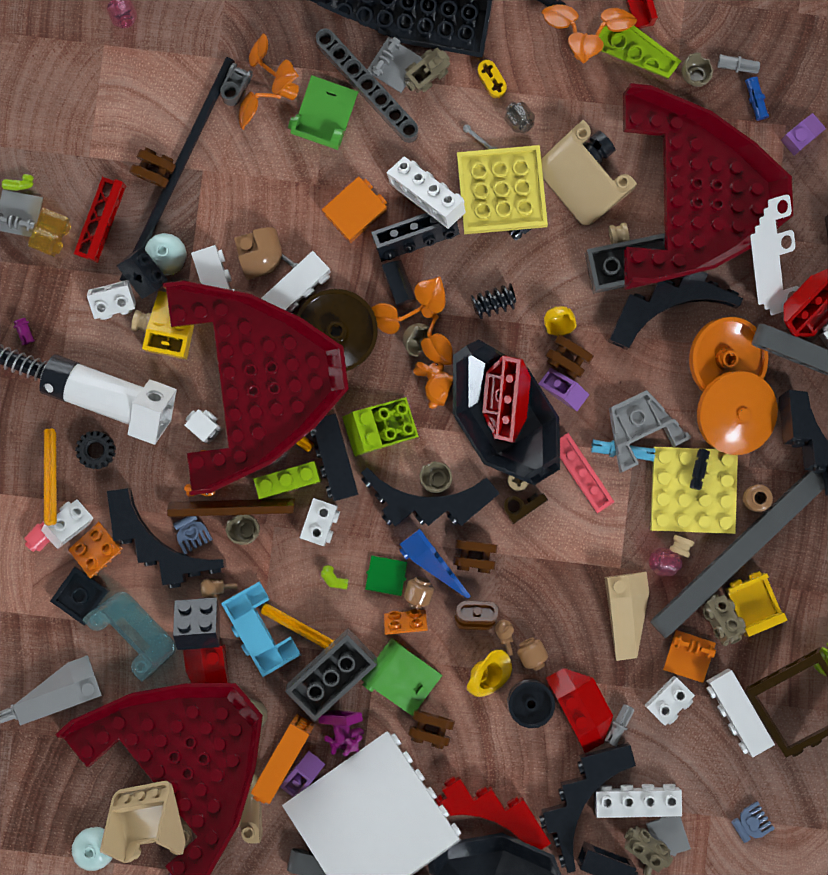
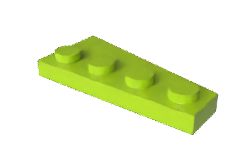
M605 26L598 36L604 43L601 52L666 79L671 77L682 62L635 26L621 32L610 31Z

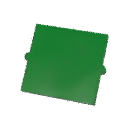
M371 555L369 570L366 571L368 577L365 590L401 596L403 584L406 581L407 562Z

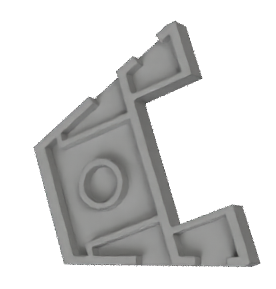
M647 390L609 408L620 473L639 464L629 444L663 428L673 447L691 439V436L679 427V423L664 411L665 409Z

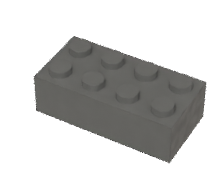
M665 233L587 249L584 254L593 294L624 288V249L626 247L665 250Z
M347 628L287 683L285 692L316 721L377 665V657Z

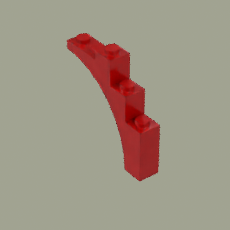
M452 776L444 782L442 787L445 796L438 795L434 799L438 806L443 805L449 816H476L496 822L510 830L522 842L541 850L551 844L548 836L523 797L519 799L518 797L512 798L506 803L508 806L504 808L491 786L489 788H486V786L475 792L476 796L473 797L461 777L455 778Z

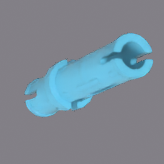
M592 440L591 453L608 454L609 457L616 456L613 440L611 442ZM630 445L636 459L654 461L655 454L653 453H655V448Z

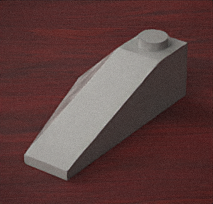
M88 655L66 663L13 705L20 726L102 696Z

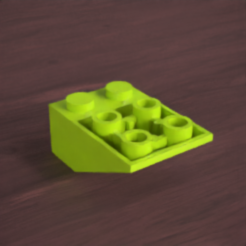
M406 397L353 411L342 417L354 456L419 437Z

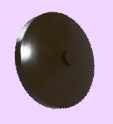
M328 289L318 292L305 301L297 313V316L343 346L346 372L364 363L375 348L378 337L375 314L362 297L351 291Z

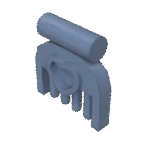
M186 516L173 523L175 529L179 530L177 541L185 555L188 551L182 541L185 542L188 550L191 552L192 548L188 540L191 541L195 549H197V545L194 540H197L199 546L203 545L198 536L199 534L204 543L208 542L203 530L209 541L213 540L207 527L202 522H196L198 520L197 516Z
M758 801L743 809L740 813V820L735 818L731 821L743 843L748 842L751 839L750 836L760 838L775 829L770 821L759 827L768 817L765 816L759 820L765 814L764 811L753 816V814L762 809L761 806L757 807L760 805Z

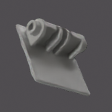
M388 37L367 70L377 79L402 93L406 87L404 76L407 72L405 69L413 62L418 64L423 59L401 45L399 39Z
M2 190L0 199V231L35 238L43 197Z

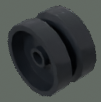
M523 679L510 689L507 697V708L513 720L520 726L539 728L547 724L552 718L555 710V699L549 688L541 681ZM530 700H533L534 703H535V705H534V706L530 705V706L528 707V706H527V703H528Z

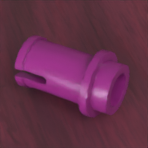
M26 318L14 321L13 326L17 330L22 346L35 341L28 326L30 322L26 321Z

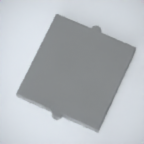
M680 816L660 817V819L646 823L650 835L656 840L662 841L671 850L670 856H676L677 853L691 849Z

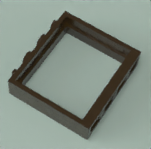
M821 647L747 686L745 694L786 758L791 755L793 757L798 756L808 746L815 747L819 745L822 739L828 736V726L788 745L757 695L819 663L828 677V658Z

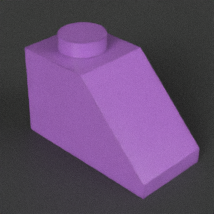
M812 113L788 132L781 141L793 155H796L826 128Z
M552 368L548 370L539 382V386L575 411L579 410L589 396L577 382Z
M308 751L280 787L290 796H296L311 784L325 764L316 755Z

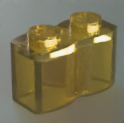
M43 208L29 239L28 246L55 257L62 250L63 243L61 241L64 234L67 235L71 228L70 219Z

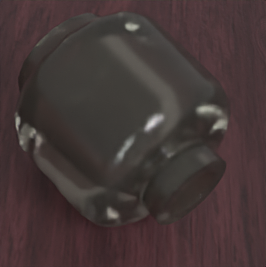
M513 102L506 108L504 119L514 132L526 133L534 126L535 114L525 102Z

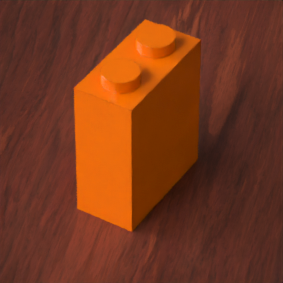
M359 176L322 209V213L350 244L387 211V201L380 194L376 195L371 190L373 186L367 179L362 180Z

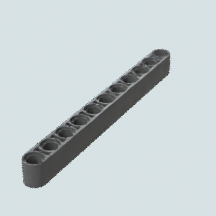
M811 470L805 473L656 614L650 623L664 638L668 637L825 488L823 473L817 474Z

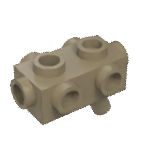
M436 48L432 51L429 49L421 56L423 60L418 64L413 62L405 69L407 73L404 76L406 79L404 83L410 91L415 90L418 93L422 90L424 93L433 86L431 82L436 77L440 80L449 72L447 68L450 66V58L443 50L440 51ZM416 76H421V77H422V81H421V82H417V80L415 79V77H416Z
M718 594L711 595L702 607L704 617L711 623L716 638L720 639L721 645L727 646L729 642L731 644L737 643L745 633L746 625L741 617H737L734 612L735 605L731 599H727L725 595L720 597Z
M637 825L634 828L631 827L626 832L624 848L645 864L644 875H651L653 869L659 873L664 867L668 868L673 861V857L670 856L671 850L662 841L656 840L646 829L640 828Z

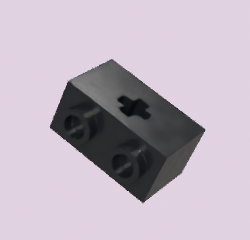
M143 247L129 254L116 265L142 299L156 292L163 286V283L168 281Z

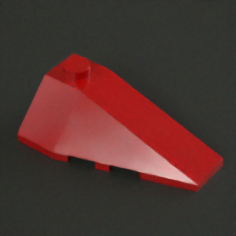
M225 644L220 645V647L183 650L185 671L191 683H230Z

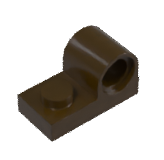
M536 492L527 499L529 503L526 505L517 496L508 497L503 503L504 512L511 523L515 524L548 501L545 494L538 495ZM515 500L518 502L519 508L516 512H511L508 509L509 501Z

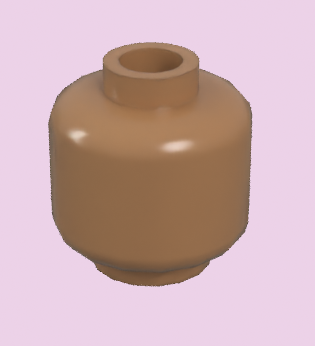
M752 485L745 490L743 502L749 510L762 512L771 506L773 495L770 489L764 485Z
M415 576L414 579L408 581L404 598L410 607L421 609V607L430 604L434 587L429 579Z
M532 637L519 644L520 648L517 650V655L526 669L533 668L536 671L545 666L544 662L548 659V653L540 640H535Z

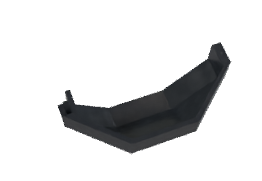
M478 339L453 355V416L484 465L536 485L560 470L559 416L527 367L531 376L527 419L515 442L495 439L482 413L486 372L502 356L507 355Z
M504 833L462 839L428 864V870L431 875H561L554 855Z

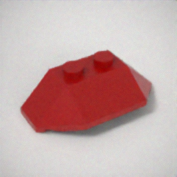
M828 269L811 275L784 303V322L793 336H814L828 322Z
M502 356L486 372L483 416L493 432V437L508 442L516 441L527 419L531 376L524 360L520 358Z
M565 668L546 677L584 752L586 753L603 744L613 714L594 678Z

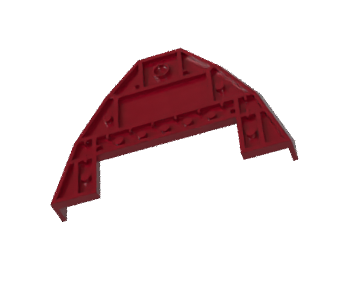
M629 84L623 93V132L663 136L665 250L626 247L624 249L625 290L714 269L751 249L750 236L755 233V227L760 225L759 219L764 216V209L768 208L769 199L789 195L791 200V214L777 219L776 229L793 217L792 176L755 141L711 110L651 85ZM781 200L777 205L778 212L783 214L788 209V203L785 200Z
M189 281L163 283V288L167 292L172 328L213 323L229 448L187 453L191 484L189 496L212 493L272 464L320 423L349 389L344 348L301 317L252 294Z
M185 683L130 693L70 720L55 734L57 738H64L86 767H91L120 740L154 783L161 781L170 782L173 786L179 815L195 833L197 838L184 849L183 854L177 855L165 867L171 875H211L240 824L256 769L263 719L261 712L236 683Z

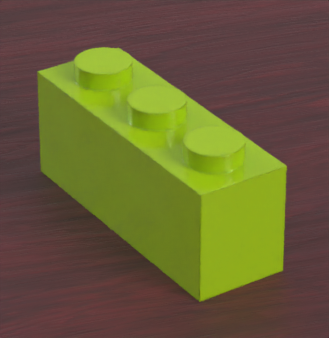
M315 461L253 479L259 499H265L321 482Z

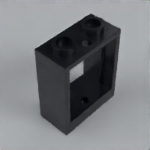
M585 841L583 842L576 860L581 871L592 875H638L637 868L632 860Z

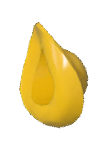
M494 650L488 654L484 661L477 662L471 670L467 691L475 697H482L499 690L508 681L512 672V663L509 655L503 650Z

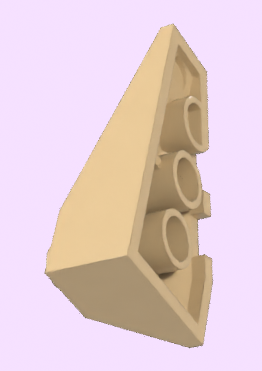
M647 572L604 577L616 661L637 658L649 597Z

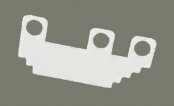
M789 195L768 200V208L764 209V216L759 219L760 225L755 227V233L750 236L758 304H764L766 310L770 309L771 315L784 312V303L787 301L788 294L792 291L796 292L799 288L794 286L783 290L779 256L792 252L795 249L794 232L788 230L777 234L776 220L787 217L792 212ZM781 200H785L788 203V209L783 214L777 210V205ZM786 235L792 239L791 246L788 249H784L781 245V240Z

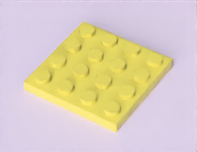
M540 145L457 152L460 194L464 199L466 211L463 215L464 234L544 228L548 226Z
M653 447L655 448V453H653L655 458L652 465L650 530L736 534L738 455L726 454L716 449H706L710 451L709 459L706 460L708 463L704 479H702V489L695 490L690 488V483L693 479L692 474L695 461L698 460L696 456L699 448Z

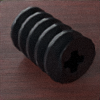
M509 283L508 290L504 285L501 286L500 292L497 288H493L492 295L486 290L485 297L479 292L477 293V300L470 295L474 311L480 319H483L484 312L488 317H491V310H494L497 315L499 314V308L507 312V305H510L513 310L515 309L516 296L511 283Z

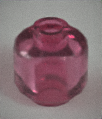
M111 0L108 3L107 13L114 26L129 28L134 24L137 12L131 0Z
M658 548L650 555L649 566L656 575L674 576L682 567V559L678 553L670 549Z

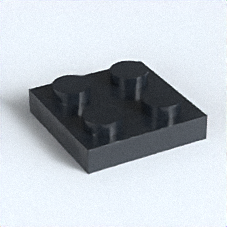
M74 567L50 602L82 625H86L110 590L93 578L90 579L79 568Z

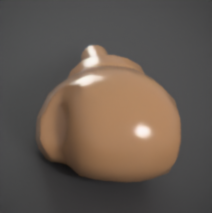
M204 579L201 582V595L204 598L217 597L218 600L219 595H224V589H237V583L224 584L223 580Z
M502 619L495 625V633L500 643L505 644L508 655L512 656L513 651L510 642H513L512 634L514 628L508 620Z

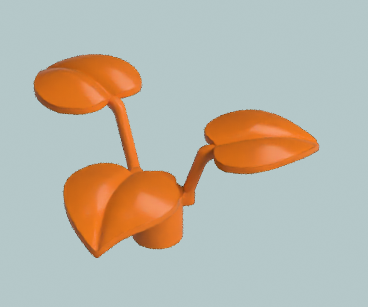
M552 5L541 11L544 20L554 28L564 29L570 25L572 26L573 34L569 36L568 44L574 53V57L583 64L603 49L604 43L598 36L605 26L610 31L621 32L631 28L637 22V19L629 12L619 8H609L602 12L601 19L604 22L601 23L596 34L588 35L587 33L577 32L574 21L578 19L579 15L572 7Z
M262 33L250 51L249 64L255 67L259 63L260 66L276 77L272 85L273 93H255L254 95L253 92H249L245 96L239 108V124L243 130H245V126L251 121L257 111L259 97H274L278 99L285 97L289 100H294L299 92V86L292 83L299 75L294 70L291 61L284 60L276 72L263 63L262 58L265 57L268 50V39L264 33Z
M441 277L423 280L415 286L414 293L416 299L422 305L402 317H398L397 309L390 304L380 303L371 308L375 314L378 328L387 334H395L400 329L398 321H402L420 311L424 317L432 318L427 332L428 338H424L421 341L422 350L435 363L443 365L453 364V348L450 341L441 334L435 333L432 335L436 320L439 318L437 314L445 307V291Z

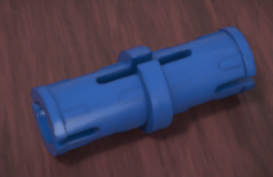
M751 77L745 80L750 96L748 100L753 106L755 119L759 121L768 118L769 114L764 102L766 97L765 94H762L758 77Z

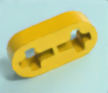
M484 60L479 63L477 73L489 95L493 98L504 96L507 85L496 65L490 60ZM483 66H486L487 68H492L490 70V74L492 76L491 78L486 72L482 73ZM492 81H495L497 86L502 85L501 92L492 90L494 88Z

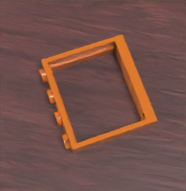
M298 713L296 714L251 791V794L254 795L253 798L257 802L260 801L263 804L265 802L271 803L315 723Z

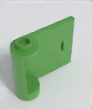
M311 75L299 114L291 117L288 129H291L290 133L338 150L359 92Z
M391 638L377 656V665L362 678L364 681L362 685L371 692L376 690L413 716L414 710L420 707L443 675L411 653L398 641Z

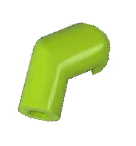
M24 174L22 181L4 179L2 181V188L14 191L29 189L34 184L32 183L34 178L32 175Z
M324 566L323 571H321V577L326 584L332 588L347 590L349 579L337 578L333 573L334 568L332 566Z

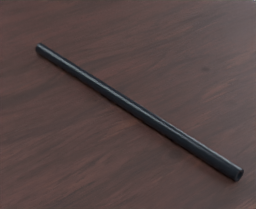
M225 58L175 162L176 167L168 177L169 182L166 188L162 189L133 252L141 247L145 249L146 244L151 239L221 93L220 90L227 77L229 68L235 63L233 59ZM122 274L119 280L125 281L127 279Z

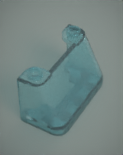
M126 592L114 594L82 619L89 628L96 631L102 630L111 624L139 653L133 660L131 668L141 682L151 677L175 653L176 645L173 639Z

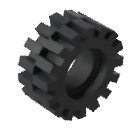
M87 432L86 435L80 437V441H77L76 444L78 446L75 447V451H77L76 457L87 468L102 469L107 467L109 463H112L113 456L115 457L116 455L114 453L116 446L113 444V439H110V436L102 432ZM99 442L103 446V454L95 459L89 455L88 448L92 443Z

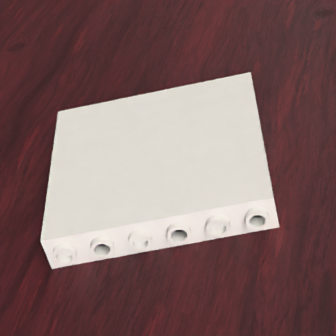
M388 731L282 805L326 875H413L461 841L459 837L462 834L455 823L451 825L447 819L449 813L443 805L438 806L434 800L437 798V795L431 787L426 788L422 782L425 780V777L419 769L414 770L410 764L413 762L411 756L407 751L402 752L399 747L402 743L395 733L391 735Z

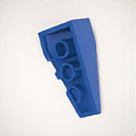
M420 529L400 543L402 548L399 551L406 560L410 558L417 565L467 599L471 597Z

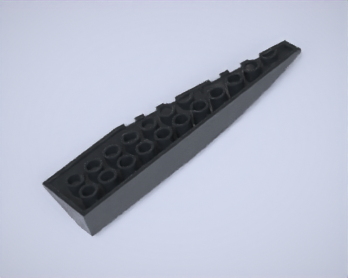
M310 0L318 6L347 19H352L360 25L372 28L380 34L392 38L395 37L400 40V43L432 49L438 48L443 51L481 58L484 55L494 0Z

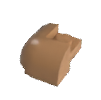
M259 228L253 230L252 233L234 238L239 254L238 258L247 280L268 275L279 265L282 257V248L275 228Z

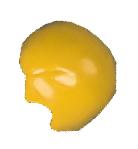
M557 306L546 312L544 325L548 334L555 336L566 335L576 328L575 315L570 308Z

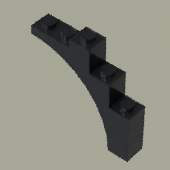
M703 271L682 276L678 287H675V283L670 280L657 282L648 302L645 301L646 298L637 293H634V295L630 294L627 297L608 342L628 350L636 335L646 323L671 307L691 302H712L736 309L741 305L743 298L739 297V293L734 290L727 289L726 291L719 288L720 285L716 282H705L708 273Z
M788 390L779 396L783 444L792 445L794 448L802 447L804 470H811L817 474L823 473L825 496H828V440L815 420L808 392Z
M368 467L361 472L364 476L361 480L368 488L373 486L377 491L375 496L383 505L385 502L388 504L382 510L384 515L381 517L389 526L394 524L395 527L413 511L417 512L414 517L422 526L425 523L429 526L447 510L450 513L447 517L454 525L459 523L462 526L500 494L486 477L473 487L456 494L442 497H422L407 494L391 487L380 480Z
M131 488L107 491L113 541H120V545L133 543L132 539H135L138 563H144V567L157 565V560H159L162 585H168L169 589L181 587V583L186 582L185 573H188V577L200 576V571L209 570V574L221 573V568L226 567L225 559L208 560L194 558L177 552L160 541L142 520L135 505Z
M628 742L619 744L617 747L612 746L579 755L581 760L577 762L579 772L585 776L560 782L562 787L558 789L561 802L565 801L566 803L541 809L543 815L539 816L542 829L546 828L548 834L556 832L553 838L555 846L561 849L562 855H558L561 868H566L567 873L576 871L573 856L574 835L578 819L585 804L606 780L621 771L636 766L632 748Z

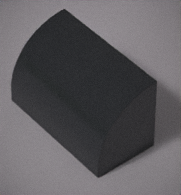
M397 260L383 264L382 269L396 306L399 307L415 301L416 298L402 261Z

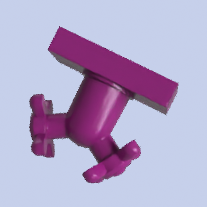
M331 710L318 718L319 723L333 726L335 737H324V740L329 742L332 748V755L339 748L344 751V756H348L350 752L359 751L358 742L362 740L364 730L359 727L350 730V725L363 721L362 712Z

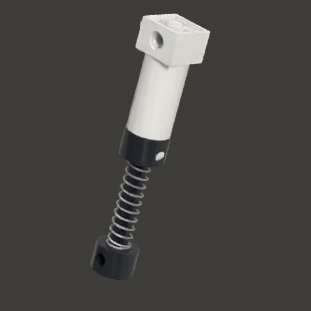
M0 344L2 347L0 348V365H4V370L9 367L12 368V373L17 370L19 375L27 374V378L34 376L35 381L39 378V391L41 394L63 402H69L128 424V435L155 445L171 422L177 391L175 388L151 379L148 380L144 387H141L57 354H54L49 361L42 363L40 358L34 360L32 355L27 357L25 353L19 354L18 350L11 351L10 347L4 349V346Z

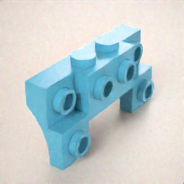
M259 581L221 604L233 624L231 629L237 638L240 637L244 643L241 645L244 653L252 657L259 672L264 677L300 656L301 653L291 636L278 644L273 640L256 607L270 600Z

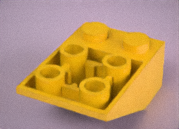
M158 291L146 328L142 349L150 353L187 360L194 325L171 327L167 292Z

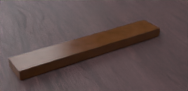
M295 498L169 502L167 516L294 513Z

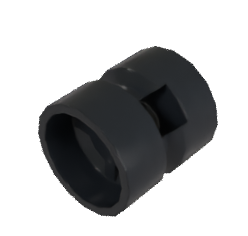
M599 130L589 138V143H583L584 147L599 165L602 163V158L607 159L616 151L611 140Z

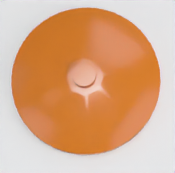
M722 317L707 323L697 333L690 349L689 366L692 377L702 392L715 378L731 371H745L764 379L768 367V352L751 344L757 329L752 323L742 318Z
M731 371L715 378L703 391L697 407V423L705 441L714 449L730 455L747 454L762 446L772 434L778 415L777 400L770 385L758 375L745 371Z

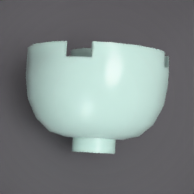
M167 233L157 234L145 246V251L164 275L175 274L183 268L187 252L185 245L178 237Z
M90 827L84 829L76 836L72 844V856L74 862L80 868L87 871H96L104 868L112 860V857L100 852L105 829Z

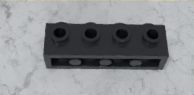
M428 213L371 232L381 262L392 260L397 256L412 253L417 249L432 246L437 242L460 235L457 221L448 229Z
M335 413L325 416L310 433L312 438L316 437L318 445L314 447L317 457H322L323 466H320L323 478L328 479L329 486H326L329 499L333 498L334 502L357 496L359 493L337 415Z

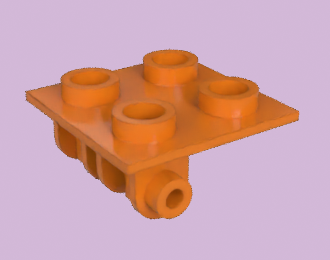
M98 522L68 551L91 579L94 575L97 576L103 567H107V563H111L112 558L117 554H121L123 547L118 542L113 541L107 530Z
M412 609L406 612L391 611L385 613V635L428 631L426 610Z
M675 630L663 670L704 683L711 658H714L716 649H714L716 643Z

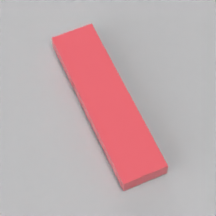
M566 433L560 437V460L596 514L613 504L614 500L570 434Z

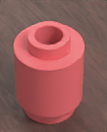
M44 522L38 523L24 537L26 540L25 545L32 552H35V550L40 552L50 542L41 531L45 524Z

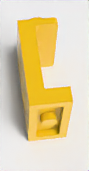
M760 571L748 575L749 579L745 581L738 579L729 583L730 587L725 589L728 598L734 602V612L737 617H741L745 622L744 635L747 637L788 621L785 613L780 610L767 579L769 578L768 574H761Z

